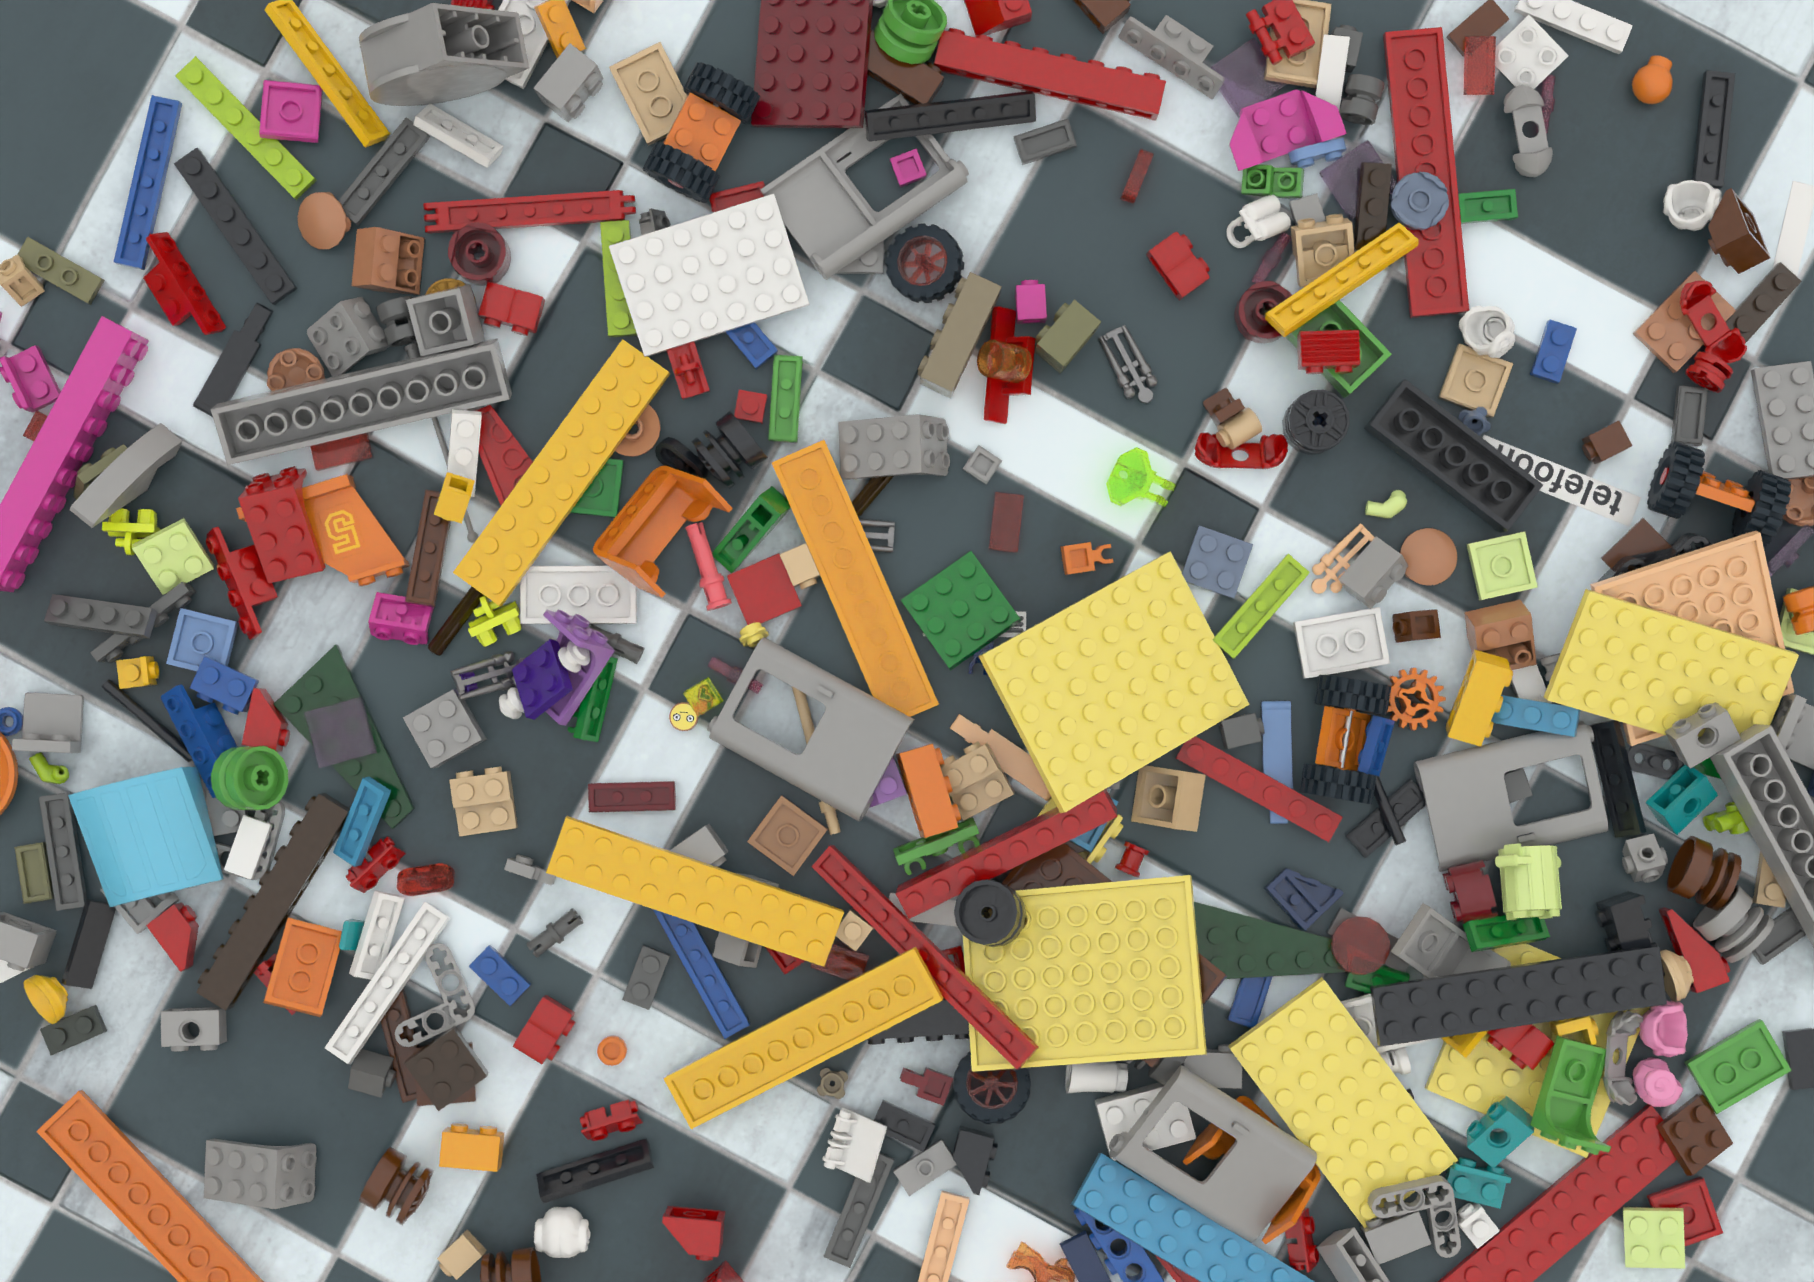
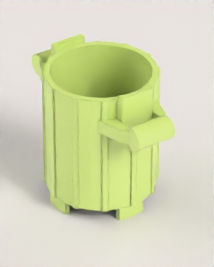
M1521 844L1504 845V849L1498 850L1499 856H1496L1495 864L1500 868L1503 913H1506V919L1516 920V918L1530 917L1548 919L1559 917L1560 910L1562 909L1558 870L1561 867V859L1557 856V846L1521 847Z

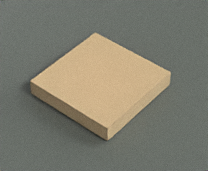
M1458 344L1438 398L1471 411L1476 410L1477 407H1484L1487 410L1486 416L1493 418L1513 363L1500 358H1491L1488 355H1478L1471 347Z

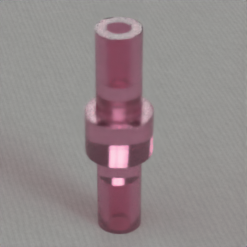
M1548 75L1543 80L1541 93L1545 105L1541 108L1546 134H1548L1550 113L1554 111L1555 99L1553 98L1555 76Z
M1282 232L1271 250L1267 249L1261 259L1262 264L1251 279L1253 283L1256 284L1264 281L1271 269L1277 267L1282 259L1280 255L1292 238L1290 235Z
M712 657L708 664L709 668L727 677L726 680L736 685L743 669L735 665L731 667L715 657ZM752 679L748 689L759 694L763 684Z

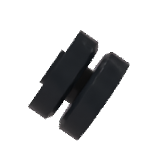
M991 880L976 881L964 888L956 900L954 909L956 925L962 935L974 943L990 947L1004 946L1015 940L1024 928L1026 919L1025 905L1019 894L1009 886ZM990 908H991L992 911H993V914H992L991 917H990V913L988 912Z

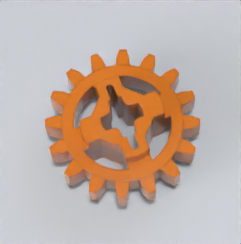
M1410 668L1409 675H1407L1406 671L1402 669L1399 670L1400 678L1395 676L1389 677L1392 685L1387 712H1392L1390 720H1400V728H1404L1407 723H1409L1410 730H1416L1417 723L1422 728H1427V720L1436 722L1437 718L1434 713L1443 712L1444 710L1438 706L1439 702L1446 700V697L1439 696L1438 694L1444 687L1434 685L1437 680L1436 676L1427 678L1428 670L1424 669L1418 675L1416 668ZM1414 679L1410 687L1406 689L1399 687L1403 682ZM1426 686L1431 693V699H1428L1425 692ZM1416 692L1415 697L1423 703L1410 705L1411 700L1403 694H1414ZM1395 698L1399 700L1401 705L1400 712L1396 707ZM1420 709L1427 711L1418 718H1412L1416 711Z

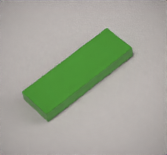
M774 355L769 441L798 443L803 356Z

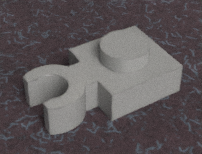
M517 854L516 858L511 857L507 859L504 870L529 879L538 880L548 885L554 884L556 876L546 873V869L533 865V859Z

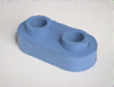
M1337 138L1295 149L1289 152L1288 155L1291 165H1297L1298 168H1307L1313 166L1315 160L1325 158L1326 162L1338 160L1343 157L1342 153L1347 148L1344 138Z

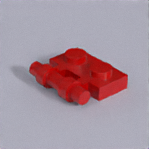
M1273 0L1265 4L1261 9L1265 15L1264 18H1260L1256 9L1246 14L1250 22L1249 29L1252 34L1257 35L1263 46L1261 51L1265 57L1268 56L1272 65H1276L1283 60L1279 53L1282 49L1289 59L1315 45V41L1293 0ZM1267 28H1272L1278 40H1272Z

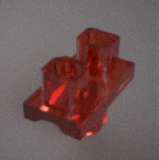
M832 944L825 966L812 963L810 968L850 981L864 973L869 955Z

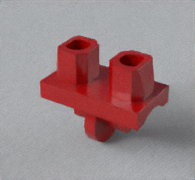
M695 342L668 349L667 353L682 399L685 400L710 392Z

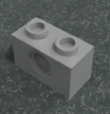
M1716 702L1702 706L1697 713L1676 721L1671 728L1665 731L1679 760L1689 768L1694 767L1741 739L1728 711ZM1706 728L1704 734L1698 737L1699 732Z
M220 1007L172 1008L161 1011V1047L171 1046V1051H187L189 1046H200V1050L206 1051L216 1050L218 1045L227 1042L226 1011ZM191 1022L199 1027L200 1032L197 1037L189 1033L188 1027Z

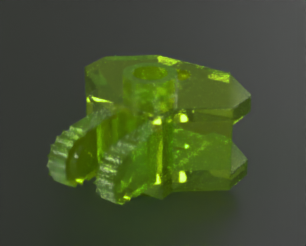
M1136 447L1118 457L1106 486L1110 502L1118 506H1123L1135 499L1142 501L1146 499L1166 507L1168 501L1164 497L1149 492L1151 484H1157L1161 488L1171 491L1174 490L1176 484L1156 475L1157 472L1151 469L1147 451ZM1125 471L1128 477L1126 479L1121 478L1119 472Z

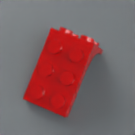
M295 466L281 470L280 474L270 476L269 473L259 474L252 478L253 481L245 487L244 492L238 498L268 584L321 572L325 569V564L303 500L302 485L304 478L307 476L305 468L297 470Z

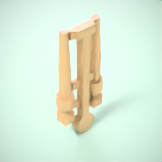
M1361 523L1339 542L1329 554L1326 553L1320 559L1321 562L1319 564H1315L1312 567V572L1315 575H1321L1324 570L1326 572L1322 579H1315L1312 582L1311 589L1317 594L1323 593L1327 588L1326 583L1330 579L1336 581L1330 585V590L1333 593L1341 591L1342 584L1338 579L1345 571L1338 578L1336 573L1342 567L1347 570L1350 567L1347 562L1368 541L1372 542L1375 538ZM1361 532L1364 537L1342 558L1339 553ZM1335 558L1338 563L1330 570L1327 567L1334 562L1333 559Z

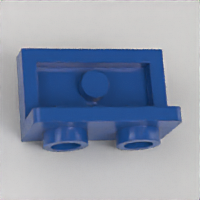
M204 656L190 688L197 691L196 696L210 703L215 699L223 703L222 708L238 715L240 711L248 712V704L251 700L253 688L257 687L259 680Z

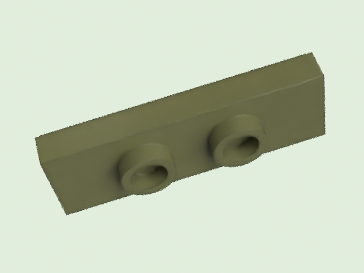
M29 237L26 238L18 252V255L23 259L25 267L29 271L90 305L105 281Z

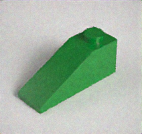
M773 486L759 495L712 552L713 557L730 573H733L791 509L788 500Z

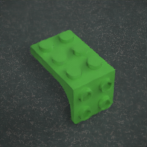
M1561 1036L1556 1037L1530 1124L1541 1130L1540 1135L1554 1141L1559 1139V1145L1576 1150V1146H1582L1581 1150L1598 1155L1599 1151L1610 1152L1611 1146L1598 1140L1591 1127V1109L1605 1066L1606 1048Z

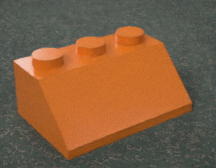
M932 743L895 754L920 837L927 838L959 828L957 821L961 820L957 804H951L948 793L953 792L948 775L944 777L942 775L940 765L944 764L940 748L935 749Z

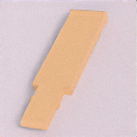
M960 714L957 716L950 729L965 738L964 740L968 743L974 744L979 742L982 746L988 742L1003 772L1046 801L1050 800L1052 796L1030 754L993 729L987 733L978 724L972 723Z

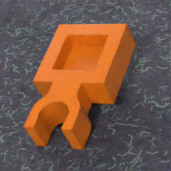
M1091 542L1060 547L1065 575L1094 571V562L1099 564L1113 563V558L1105 560L1101 556L1102 550L1111 548V544L1100 545L1095 550H1092Z

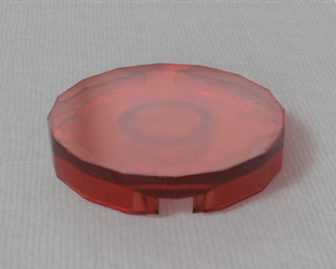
M1357 916L1347 919L1337 927L1332 936L1331 951L1338 965L1343 970L1355 975H1366L1375 972L1385 964L1390 953V941L1387 932L1378 922L1368 917Z

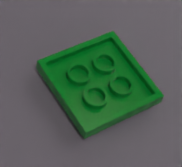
M972 551L901 599L905 608L950 671L1021 621Z

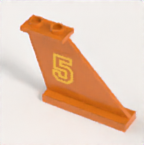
M345 474L303 487L305 509L323 561L326 565L347 575L349 582L358 583L359 586L369 585L376 582L375 577L384 574H386L387 578L398 576L404 573L403 568L410 566L409 561L404 558L356 491L352 476ZM236 508L239 519L246 522L242 508Z

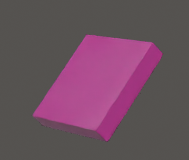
M264 80L259 130L260 138L318 143L322 88L319 85Z

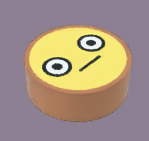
M681 702L671 709L669 719L675 729L688 731L696 726L699 715L690 703Z

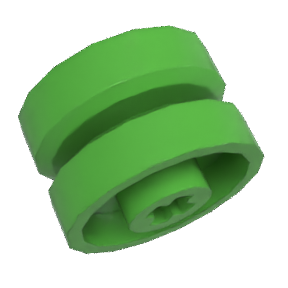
M888 0L883 14L874 29L875 40L884 52L898 61L909 64H922L928 61L933 54L938 40L947 25V16L942 7L934 0Z
M266 746L230 748L221 753L217 758L211 772V785L216 798L225 807L234 810H262L271 808L279 803L284 796L289 782L288 769L284 759L274 749Z

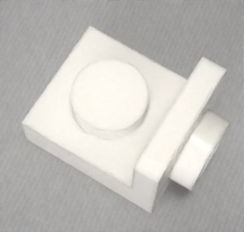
M1468 1203L1457 1212L1458 1226L1477 1249L1500 1231L1478 1203Z

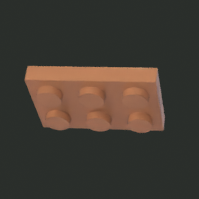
M1696 271L1692 272L1632 333L1673 373L1677 372L1704 344L1687 315H1683L1680 306L1681 291L1685 284L1694 281H1705ZM1717 291L1711 296L1726 322L1736 310ZM1710 313L1705 314L1701 319V326L1705 330H1710L1715 324L1714 316Z

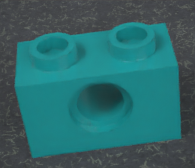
M1684 765L1645 803L1659 823L1678 835L1718 794L1704 774L1694 767L1689 768L1687 765Z
M1506 1096L1500 1102L1493 1103L1489 1107L1487 1114L1479 1121L1475 1120L1469 1125L1466 1132L1467 1147L1494 1168L1534 1133V1127L1530 1125L1532 1116ZM1494 1129H1502L1503 1131L1495 1132V1131H1492V1130H1494Z

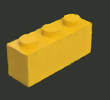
M1474 649L1446 723V731L1449 738L1481 747L1484 738L1490 737L1493 729V722L1491 721L1493 714L1500 711L1503 702V696H1501L1504 686L1509 687L1513 676L1508 659Z

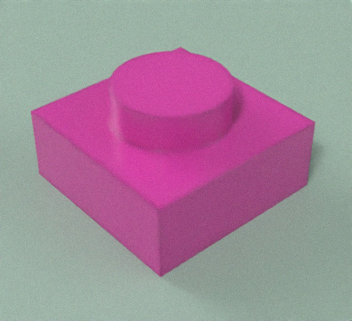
M917 149L890 158L891 166L900 187L927 177Z

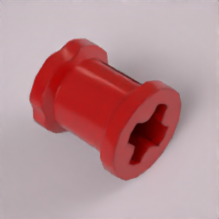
M1125 841L1124 846L1126 849L1120 863L1116 864L1115 868L1139 878L1140 873L1138 870L1144 856L1148 855L1149 851Z

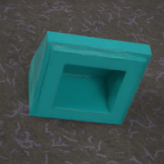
M349 919L344 922L339 943L341 950L356 951L365 921Z

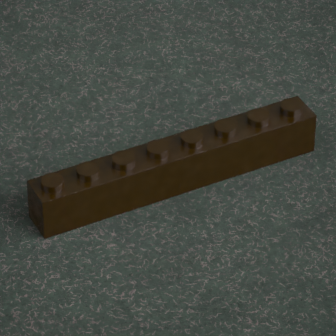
M326 793L318 794L317 797L312 796L304 809L307 811V814L302 822L298 820L289 833L292 838L287 846L282 845L274 857V860L277 862L271 871L268 869L259 881V885H261L260 890L256 895L252 894L243 907L246 910L241 920L237 919L228 931L231 937L226 945L222 943L213 955V959L216 961L211 969H205L197 982L200 984V987L196 993L225 1011L234 1007L342 831L350 808Z

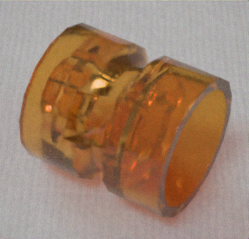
M989 340L982 345L977 355L978 370L985 377L1019 383L1029 375L1031 370V355L1026 348L1019 345Z

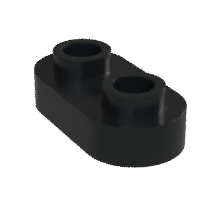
M667 437L656 446V457L664 466L703 479L707 477L708 469L700 458L675 438Z
M1637 744L1627 749L1630 767L1634 772L1670 779L1684 766V763L1679 760L1675 751L1647 744ZM1637 753H1641L1643 756V760L1640 763H1637L1634 759ZM1666 759L1671 763L1668 770H1665L1662 765Z

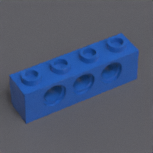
M1078 1208L1074 1210L1081 1225L1083 1226L1087 1223L1093 1232L1088 1236L1097 1251L1102 1248L1108 1258L1104 1262L1112 1275L1118 1273L1123 1282H1165L1143 1247L1108 1226L1101 1227L1096 1225L1093 1217ZM1117 1238L1125 1240V1247L1121 1251L1112 1250L1110 1245L1113 1240ZM1132 1263L1141 1266L1140 1272L1135 1276H1129L1125 1273L1127 1266Z

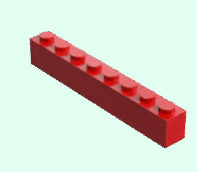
M955 28L943 31L934 65L944 73L1023 91H1033L1036 94L1155 121L1159 115L1166 81L1160 80V76L1157 74L1144 73V75L1132 73L1133 70L1127 67L1117 66L1116 69L1104 67L1105 64L1100 61L1088 60V63L1077 61V58L1073 55L1060 54V57L1050 55L1048 50L1038 47L1028 50L1021 48V45L1016 42L1005 41L1004 44L993 42V38L986 35L971 37L965 35L964 31Z
M1107 789L1065 813H1060L1056 807L898 885L896 896L907 917L911 919L961 894L963 889L973 882L990 880L1116 818L1117 808Z

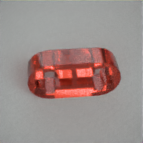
M1140 149L1120 199L1134 204L1154 153Z

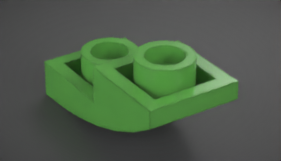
M1255 165L1243 169L1241 193L1262 197L1275 195L1277 198H1302L1304 169L1276 168L1272 165Z

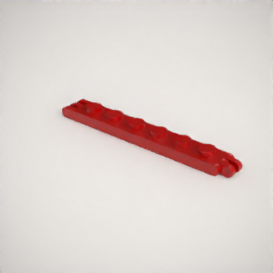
M622 190L424 203L423 208L425 211L435 210V214L424 215V221L436 222V225L425 226V233L457 232L466 225L475 222L488 224L494 229L622 221L625 220V215L636 214V207H624V203H634L635 196L624 195Z

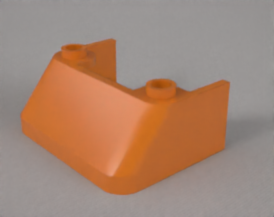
M660 466L649 474L593 546V552L600 560L637 588L663 598L666 593L656 584L659 575V568L653 563L686 520L691 522L702 521L709 516L713 507L729 513L733 508L706 479L668 466Z
M1239 1096L1235 1099L1277 1126L1250 1098ZM1210 1123L1197 1137L1182 1162L1188 1165L1200 1155H1204L1212 1160L1217 1159L1223 1153L1226 1154L1235 1143L1236 1138ZM1316 1163L1271 1220V1224L1262 1238L1265 1244L1296 1224L1321 1179L1320 1170Z

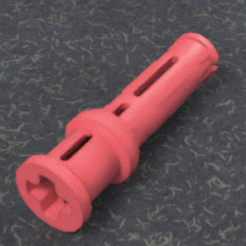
M699 522L698 525L695 523L685 527L702 578L699 580L700 588L704 589L708 601L706 608L707 611L728 606L732 602L731 599L727 598L722 583L725 580L724 576L717 571L704 524Z

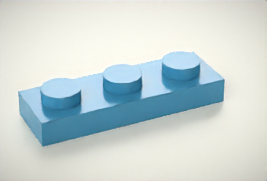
M1501 695L1503 696L1501 709L1498 713L1494 712L1491 720L1496 724L1576 737L1580 710L1565 705Z
M370 776L362 778L333 851L334 854L353 867L362 865L391 793V790Z

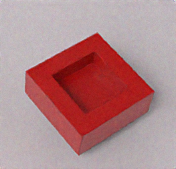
M739 390L734 416L738 420L763 424L768 395Z

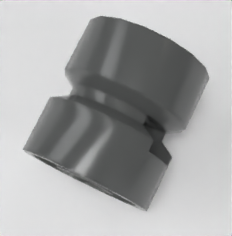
M1349 75L1344 91L1347 97L1342 99L1339 110L1341 118L1355 124L1373 125L1379 108L1375 103L1381 100L1384 82L1368 75Z
M411 296L388 300L376 307L381 323L387 326L384 334L389 347L402 346L416 341L406 303L407 299L412 298ZM405 321L407 322V324H403V325H400V326H397V327H396V324H399V323H402V322H405Z

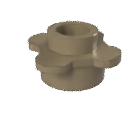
M823 1068L820 1071L821 1084L817 1087L818 1094L820 1096H834L836 1099L843 1098L845 1095L844 1083L848 1080L847 1073L843 1070L835 1072L829 1068ZM830 1081H835V1085L831 1086Z

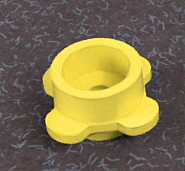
M756 622L740 630L741 637L739 640L743 642L744 647H756L763 637L769 636V633L765 627H762L761 623Z

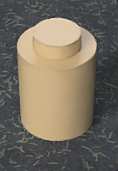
M1247 407L1219 424L1216 437L1223 447L1233 450L1261 433L1262 425L1256 414Z

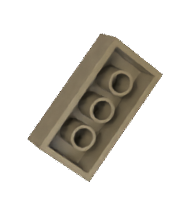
M972 272L969 273L967 279L964 277L960 279L955 290L956 294L954 297L957 298L955 305L949 303L942 318V323L945 326L942 331L936 330L930 343V349L933 351L930 357L924 355L917 370L921 385L948 398L952 397L990 318L993 307H995L1000 297L1002 286Z

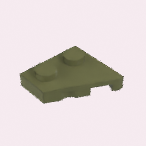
M124 444L117 449L114 447L108 449L101 455L98 462L93 465L88 463L78 470L73 495L76 500L127 449Z

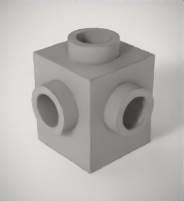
M1654 833L1625 841L1622 851L1624 855L1622 863L1627 874L1631 873L1633 881L1643 880L1645 883L1659 879L1663 874L1666 864H1668V858L1663 847L1659 848Z

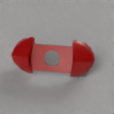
M1708 281L1686 283L1681 291V311L1683 315H1687L1706 347L1705 352L1718 357L1726 363L1739 361L1747 351L1745 339L1741 336L1738 328L1730 330L1711 299V296L1716 293L1712 283ZM1707 313L1712 314L1715 319V324L1710 330H1705L1701 326V319Z
M1207 432L1200 433L1194 449L1196 450L1195 456L1197 459L1213 468L1270 469L1284 461L1288 452V443L1282 434H1272L1269 437L1263 435L1260 438V443H1243L1232 450L1228 447H1223L1219 443L1216 434L1211 435ZM1236 450H1242L1248 454V458L1244 461H1238L1232 457V453Z

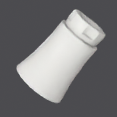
M1113 1061L1066 1065V1093H1114V1091H1126L1128 1069L1125 1063Z

